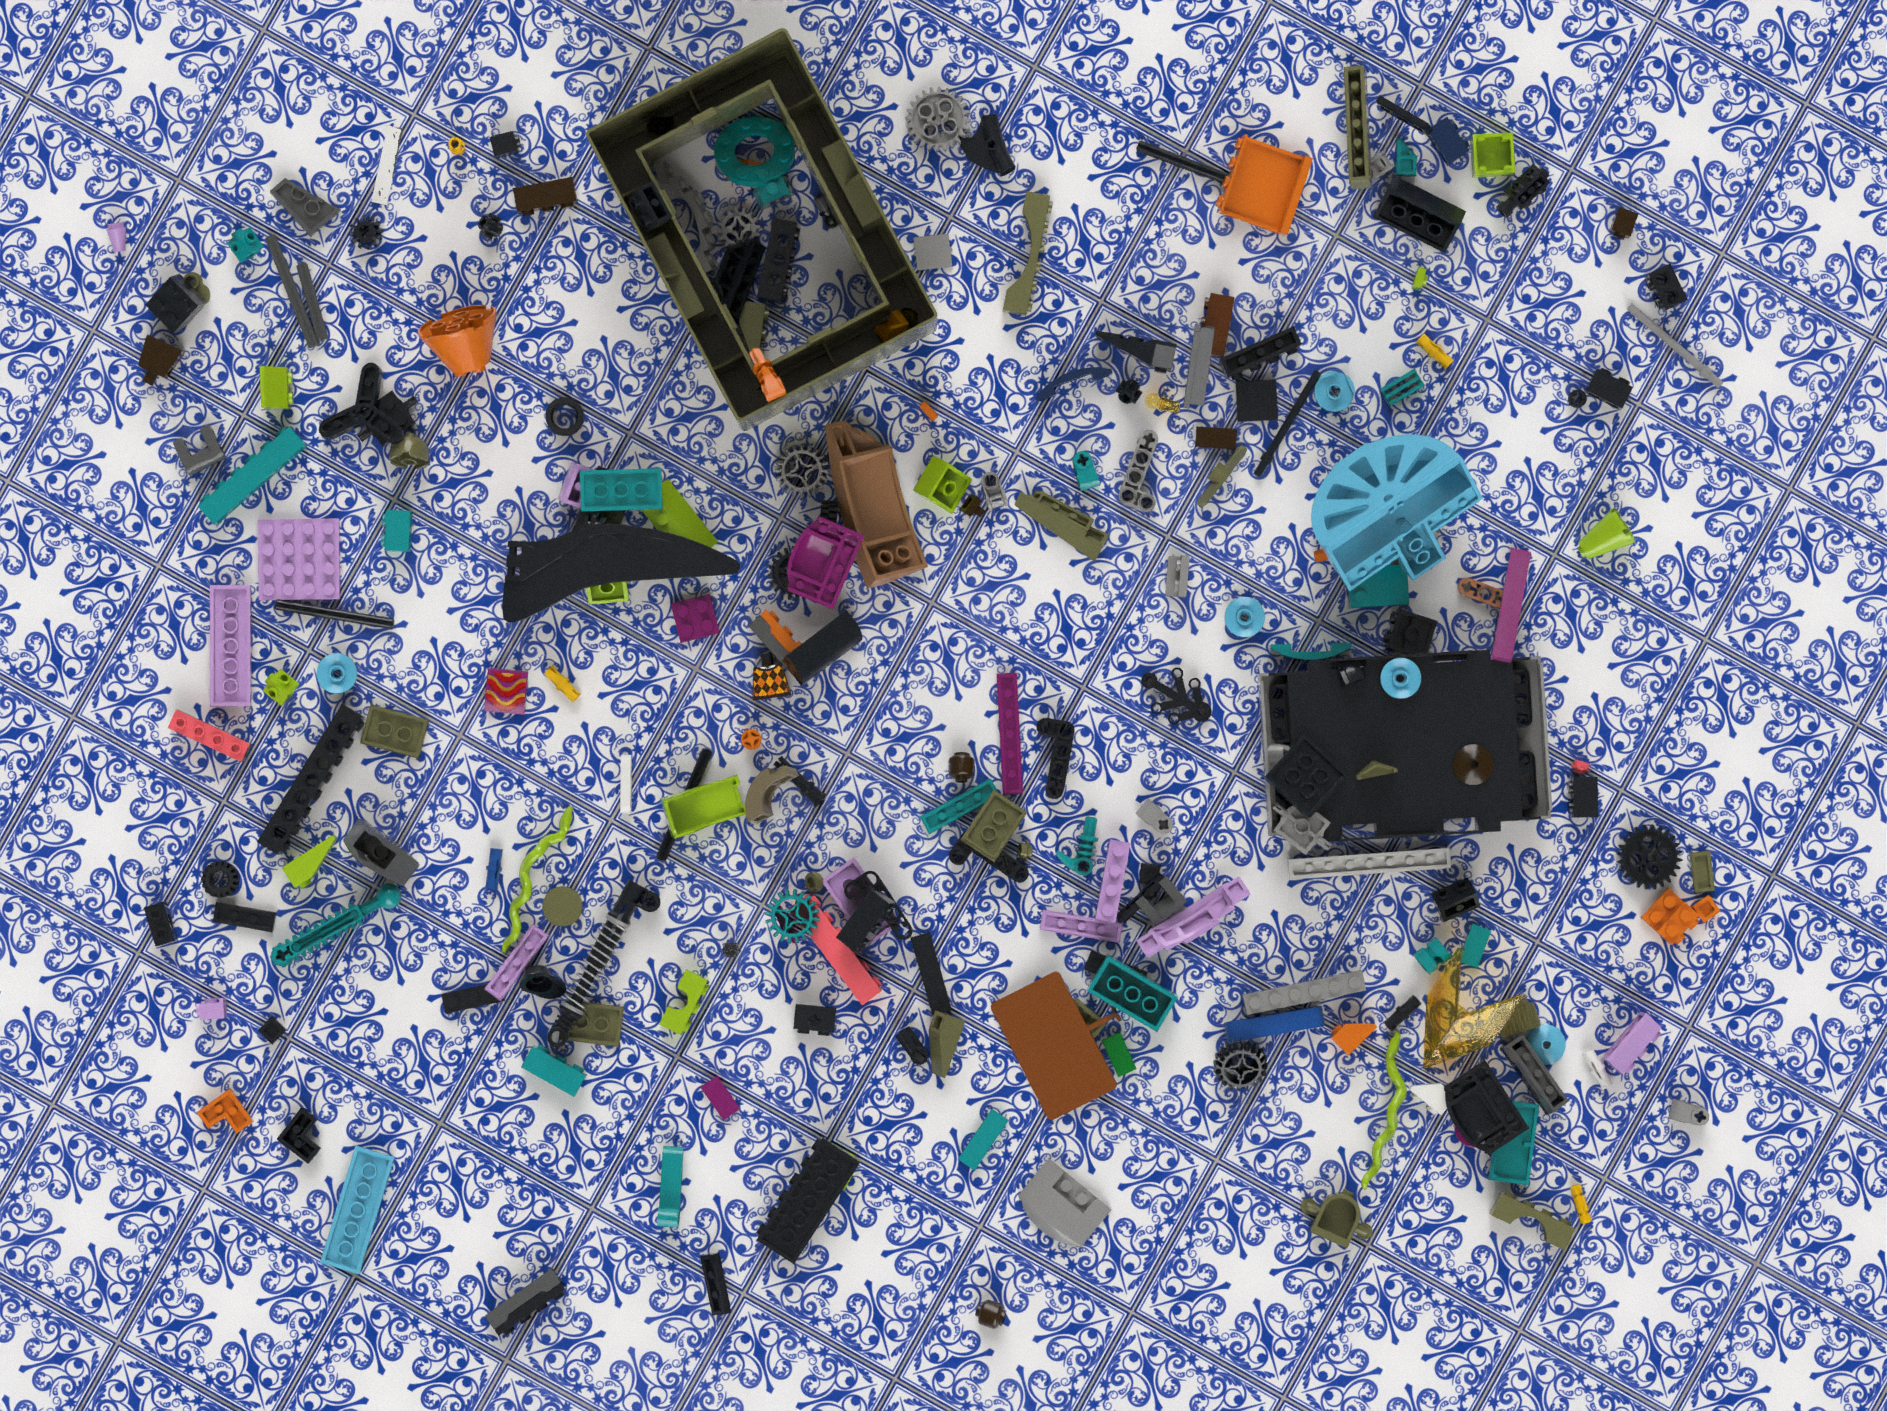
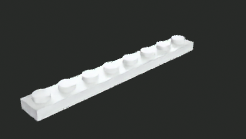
M1450 848L1288 859L1289 880L1451 868Z

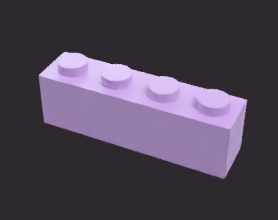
M1112 839L1109 841L1094 921L1109 924L1116 923L1130 843Z

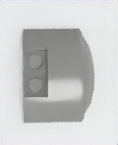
M1048 1158L1018 1195L1027 1216L1042 1232L1056 1241L1067 1245H1076V1247H1081L1111 1211L1108 1206L1050 1158Z

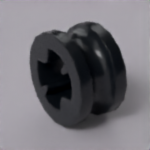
M1579 389L1572 391L1568 396V403L1573 408H1580L1587 401L1585 392ZM1577 393L1581 395L1580 399L1583 400L1581 404L1580 402L1574 403L1575 399L1572 398L1574 394L1575 396Z

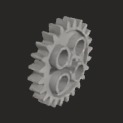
M938 86L937 92H934L932 87H930L929 94L922 90L923 97L916 95L917 102H910L913 109H907L911 116H907L905 119L911 123L907 124L906 128L913 129L909 132V136L916 135L913 140L914 143L921 141L920 148L927 145L929 152L932 147H935L936 153H938L940 147L946 152L948 145L954 149V142L961 144L959 137L966 138V134L963 131L970 130L965 125L971 122L970 118L965 117L970 114V110H964L968 106L967 103L960 104L963 100L962 96L955 98L956 91L950 95L948 88L942 92L940 86ZM933 103L937 104L938 113L941 118L940 122L944 134L942 137L939 134L938 125L935 121L936 116ZM945 103L951 105V109L947 112L940 110L941 106ZM924 108L932 110L931 114L926 117L921 115V111ZM954 123L956 127L953 131H946V124ZM929 127L936 129L935 134L932 136L925 134L926 129Z

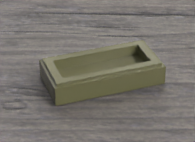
M1710 850L1689 853L1694 893L1715 891Z

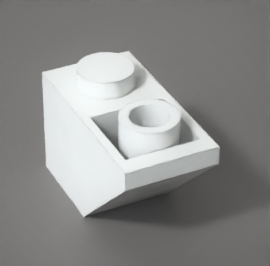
M1441 1083L1411 1085L1408 1088L1411 1091L1410 1096L1417 1102L1424 1101L1427 1104L1425 1108L1433 1115L1436 1113L1442 1115L1447 1109L1444 1086Z

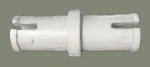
M1594 1049L1582 1054L1591 1069L1590 1073L1594 1074L1602 1090L1614 1084L1604 1069L1606 1066L1600 1062Z

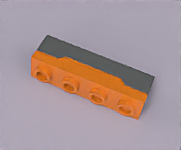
M765 610L748 627L782 663L784 657L802 643L800 641L796 643L791 638L793 633L786 625L783 628L779 625L778 621L780 619L773 611L769 613Z

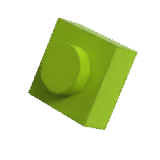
M1417 268L1412 289L1419 291L1421 286H1426L1428 275L1425 273L1427 269Z

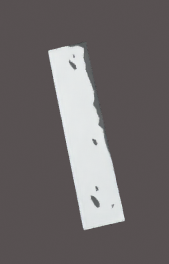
M387 126L371 202L384 205L388 203L403 128Z

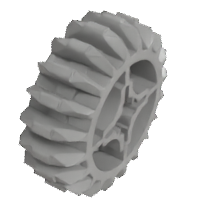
M800 444V450H797L796 446L792 445L794 452L791 453L786 448L785 452L788 455L786 457L783 454L779 455L784 461H776V465L781 466V469H775V473H781V476L776 477V481H784L779 487L787 486L786 494L793 490L792 497H796L797 492H800V498L803 499V492H807L810 498L812 497L811 490L818 494L819 491L816 487H825L820 481H828V478L823 476V473H829V469H823L824 466L828 465V462L824 461L821 463V460L825 457L824 454L817 457L819 449L816 448L812 453L811 445H808L807 450H804V444ZM800 455L810 456L816 461V464H804ZM794 457L796 467L790 472L785 473L787 463ZM799 461L803 468L806 467L808 469L805 472L806 481H804L803 476L796 473L799 471ZM819 469L816 481L809 485L808 475L814 470ZM797 477L801 479L804 487L793 486L787 479Z

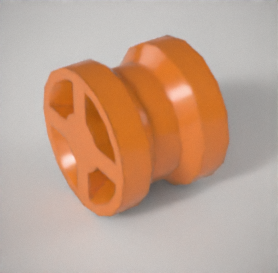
M753 729L746 730L741 736L743 746L750 750L758 748L762 741L760 733Z

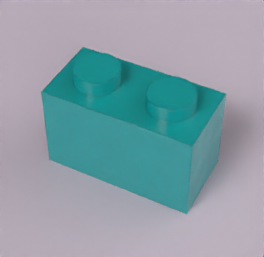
M386 510V514H383L382 526H385V535L382 534L381 546L384 547L385 551L411 552L412 511Z

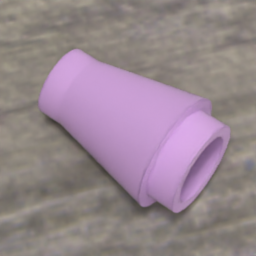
M124 222L107 224L108 229L106 230L113 246V251H126V227H124Z

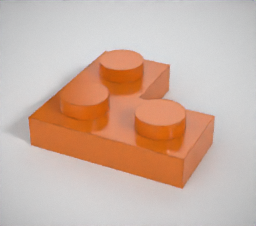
M231 1088L197 1112L208 1129L223 1118H226L236 1134L254 1122Z

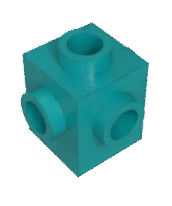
M251 227L245 230L241 228L231 234L232 238L227 242L240 263L254 257L264 247Z

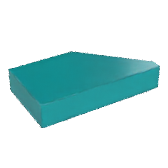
M1397 138L1395 176L1416 177L1417 155L1408 148L1401 138Z

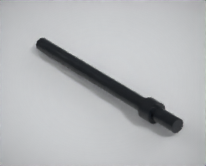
M1314 370L1268 450L1263 452L1260 457L1261 461L1253 473L1255 476L1260 478L1267 465L1272 463L1273 455L1320 378V372Z

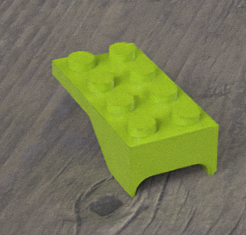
M736 774L660 798L671 837L676 839L695 833L708 826L746 815L745 803L742 804L737 788L738 785H741L738 775Z

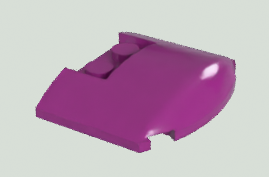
M821 516L816 518V521L807 526L801 533L791 552L787 568L788 591L834 609L865 535Z

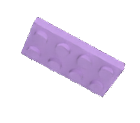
M852 858L823 879L824 886L848 920L866 896L864 894L856 900H850L844 893V888L849 882L865 873L855 858ZM866 875L864 878L865 883L872 886L873 883ZM851 885L848 887L847 892L850 896L855 897L859 894V888L856 885ZM892 912L888 918L894 920L896 916ZM886 920L871 944L892 930ZM897 921L895 923H892V926L895 927L896 925H899L900 922Z

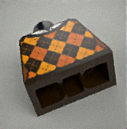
M772 653L760 654L762 666L753 667V701L791 696L783 665L773 663Z

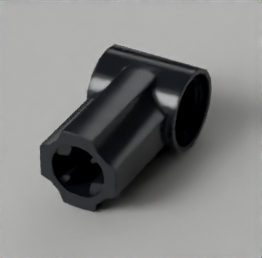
M910 1026L895 1036L914 1064L923 1065L929 1060L928 1050ZM917 1050H922L925 1053V1059L921 1062L915 1059L914 1055Z

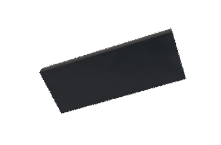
M846 610L786 655L782 663L798 683L803 686L861 642L863 638L862 632L856 621Z

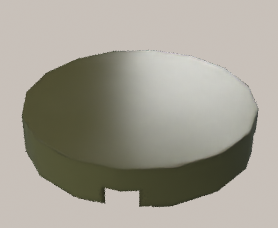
M560 886L553 888L546 894L543 899L542 909L544 916L550 923L564 927L572 925L579 919L582 914L583 904L577 891L570 887Z

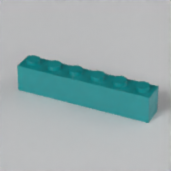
M291 427L280 429L276 433L277 437L272 442L268 440L260 447L262 450L257 455L252 454L245 460L247 464L242 468L237 467L230 473L232 477L226 482L222 480L215 486L216 491L211 495L208 493L200 499L201 504L198 507L214 525L217 526L307 447Z

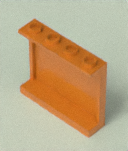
M1245 134L1236 141L1234 149L1237 151L1235 157L1230 159L1228 165L1230 172L1223 180L1222 187L1224 190L1216 201L1217 213L1282 236L1288 235L1313 158L1291 153L1249 138Z

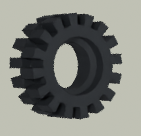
M822 500L820 516L837 523L838 501Z
M218 861L205 867L206 869L202 872L201 881L206 893L213 897L223 898L230 896L236 891V887L239 885V875L237 874V869L232 864ZM219 871L224 872L228 877V882L224 887H217L213 883V876Z

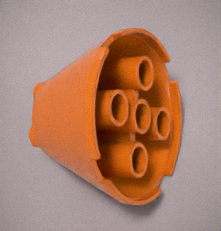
M473 305L441 314V319L435 322L429 320L418 329L419 338L454 373L455 377H461L471 371H474V373L482 372L485 370V365L491 359L497 316L494 306H490L491 309H488L486 305Z

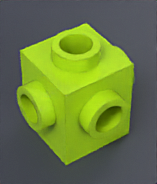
M280 669L276 674L271 673L265 680L267 685L263 692L282 706L294 694L299 683Z

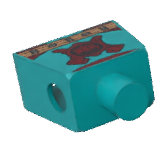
M784 175L779 176L775 182L755 187L752 192L760 211L795 195L788 177Z

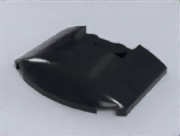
M1485 1060L1444 1086L1446 1107L1455 1127L1472 1146L1485 1151V1154L1490 1155L1529 1129Z

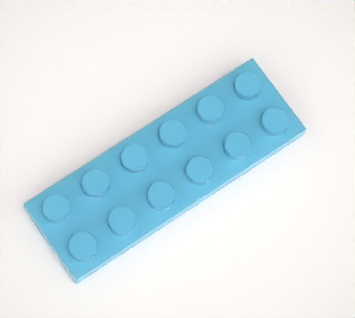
M355 1146L320 1263L360 1274L395 1157Z

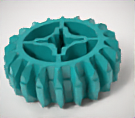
M786 889L785 897H783L781 892L777 893L780 898L779 900L774 897L771 898L775 905L767 904V907L772 909V912H765V915L771 916V919L765 920V923L772 922L773 924L768 930L772 931L775 928L776 932L773 936L777 937L780 933L782 935L780 938L781 942L784 941L785 937H788V944H791L794 937L796 943L800 942L799 936H802L804 941L807 940L806 932L811 936L813 935L810 927L814 929L818 927L816 924H813V920H820L819 917H814V913H819V909H812L817 903L812 902L809 904L808 901L812 897L809 895L804 899V891H801L800 896H797V889H793V895H790L789 890ZM785 900H796L790 910L778 907ZM801 903L809 911V920L799 914ZM797 906L795 915L802 921L798 919L796 921L793 920L788 926L789 917L783 912L791 913V910L794 911ZM776 913L784 916L786 920L783 930L776 922ZM794 923L806 926L798 933H788Z

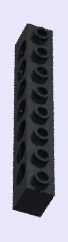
M341 704L257 843L277 855L287 851L291 844L288 841L292 835L296 836L301 828L299 823L302 818L306 819L312 810L310 805L313 800L317 801L323 792L320 790L324 783H329L333 776L331 771L334 766L338 767L344 758L342 753L345 748L349 750L354 742L353 735L356 731L359 733L365 724L363 721L364 716L345 704ZM347 723L350 729L347 734L343 735L339 728L341 724ZM333 740L339 743V748L335 752L329 749V743ZM323 757L328 760V766L325 769H321L318 765V761ZM310 775H315L318 779L315 786L308 784V777ZM300 792H304L307 795L306 802L302 804L297 800V795ZM290 809L296 812V818L293 821L288 820L286 816L287 811ZM280 826L286 830L283 838H279L276 835V829Z

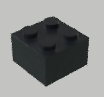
M179 273L169 277L145 305L174 334L182 331L207 304V301Z

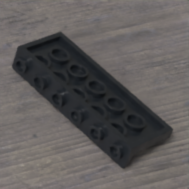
M824 1136L821 1140L816 1139L811 1147L814 1150L810 1157L805 1156L800 1164L803 1167L799 1174L794 1173L789 1181L792 1184L788 1191L783 1190L778 1198L781 1201L777 1208L772 1207L767 1215L770 1218L767 1224L762 1223L756 1232L759 1235L757 1241L795 1264L860 1164L859 1160L828 1141Z

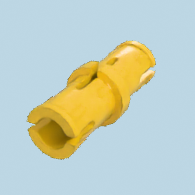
M452 137L449 140V150L453 154L462 155L465 152V144L461 139Z
M1425 333L1415 342L1429 354V358H1433L1444 369L1454 360Z
M553 665L544 673L553 682L556 689L560 690L572 703L581 695L572 686L569 679L561 675Z

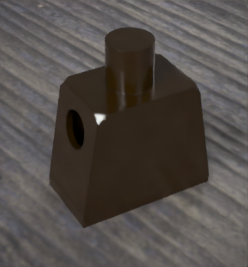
M147 334L138 365L147 370L142 381L153 386L157 376L167 379L185 352Z

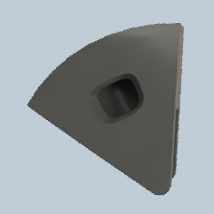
M362 819L357 820L343 839L347 849L358 862L399 885L404 886L420 865L395 840Z

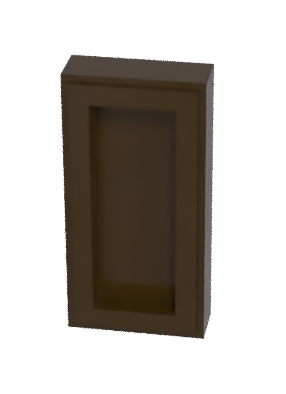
M1197 426L1195 447L1235 450L1237 429Z

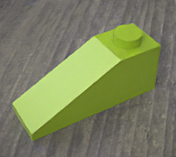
M332 835L282 867L294 888L300 887L303 889L312 883L310 880L315 877L338 839L336 835Z

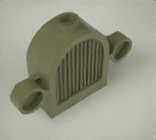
M1343 1189L1342 1193L1328 1195L1323 1199L1320 1206H1317V1203L1312 1198H1305L1300 1204V1208L1305 1214H1316L1309 1231L1342 1247L1348 1248L1354 1232H1356L1359 1238L1364 1240L1370 1238L1373 1233L1372 1227L1369 1224H1358L1361 1215L1360 1208L1353 1199L1355 1194L1346 1189Z

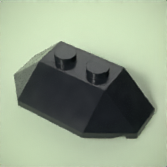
M755 238L727 246L713 281L721 304H726L734 319H739L766 249Z

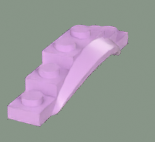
M1237 877L1229 883H1224L1191 906L1150 929L1147 934L1136 941L1147 959L1164 948L1168 951L1183 941L1187 944L1220 924L1218 919L1233 911L1236 903L1251 894L1241 878Z

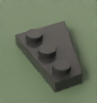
M286 178L270 190V194L310 237L341 212V209L330 205L320 197L314 196Z

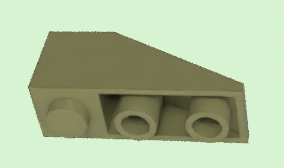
M745 302L739 317V323L749 350L752 351L753 348H759L763 355L764 350L761 349V341L765 342L767 332L766 329H763L764 321L768 322L769 310L766 309L765 304Z
M936 1010L929 1027L931 1066L933 1074L945 1078L950 1069V1063L957 1049V1043L963 1031L965 1021Z

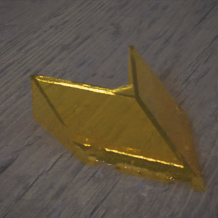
M1457 948L1426 998L1423 1069L1491 1046L1528 996L1519 994L1471 1012L1467 1011L1459 1004L1461 957L1466 949Z

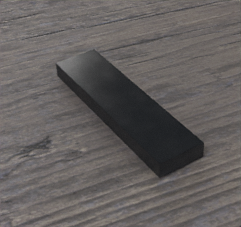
M930 932L910 937L932 1016L935 1010L942 1013L952 1010Z

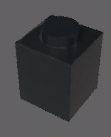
M513 131L489 137L496 159L518 154V148L522 147L519 135L515 136Z

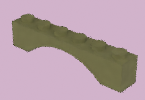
M1026 191L1022 214L1027 221L1030 231L1031 252L1022 275L1006 291L1002 312L1026 316L1027 311L1031 312L1033 300H1030L1031 292L1036 290L1037 280H1034L1035 272L1039 273L1041 261L1038 260L1039 252L1043 253L1045 241H1042V235L1047 233L1049 221H1045L1047 213L1051 214L1053 202L1049 201V195Z

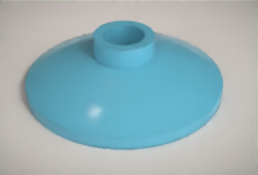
M1240 597L1233 600L1225 611L1227 628L1239 637L1255 635L1261 630L1265 622L1263 607L1258 601L1250 597ZM1242 614L1248 615L1247 621L1241 620Z
M330 654L324 657L317 667V680L321 687L330 693H344L351 689L356 682V665L351 658L344 654ZM336 670L341 671V676L338 678L334 675Z
M1396 658L1389 661L1381 671L1380 681L1382 688L1388 695L1394 698L1403 699L1412 696L1418 690L1421 683L1419 668L1414 662L1406 658ZM1397 675L1404 677L1403 682L1396 680Z
M1542 1024L1540 1027L1533 1028L1526 1037V1040L1544 1065L1557 1062L1564 1054L1566 1048L1564 1035L1558 1028L1552 1025ZM1545 1041L1550 1043V1047L1547 1049L1543 1047Z

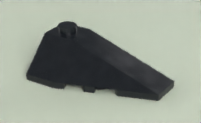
M1096 331L1095 337L1148 367L1155 368L1154 372L1166 374L1167 371H1171L1177 344L1154 339L1144 342V339L1129 336L1124 338V335Z

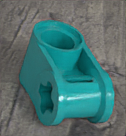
M1085 451L1076 453L1073 456L1072 462L1080 491L1100 486L1099 477L1090 454ZM1079 455L1087 458V461L1084 463L1085 466L1077 463V460L1080 459Z

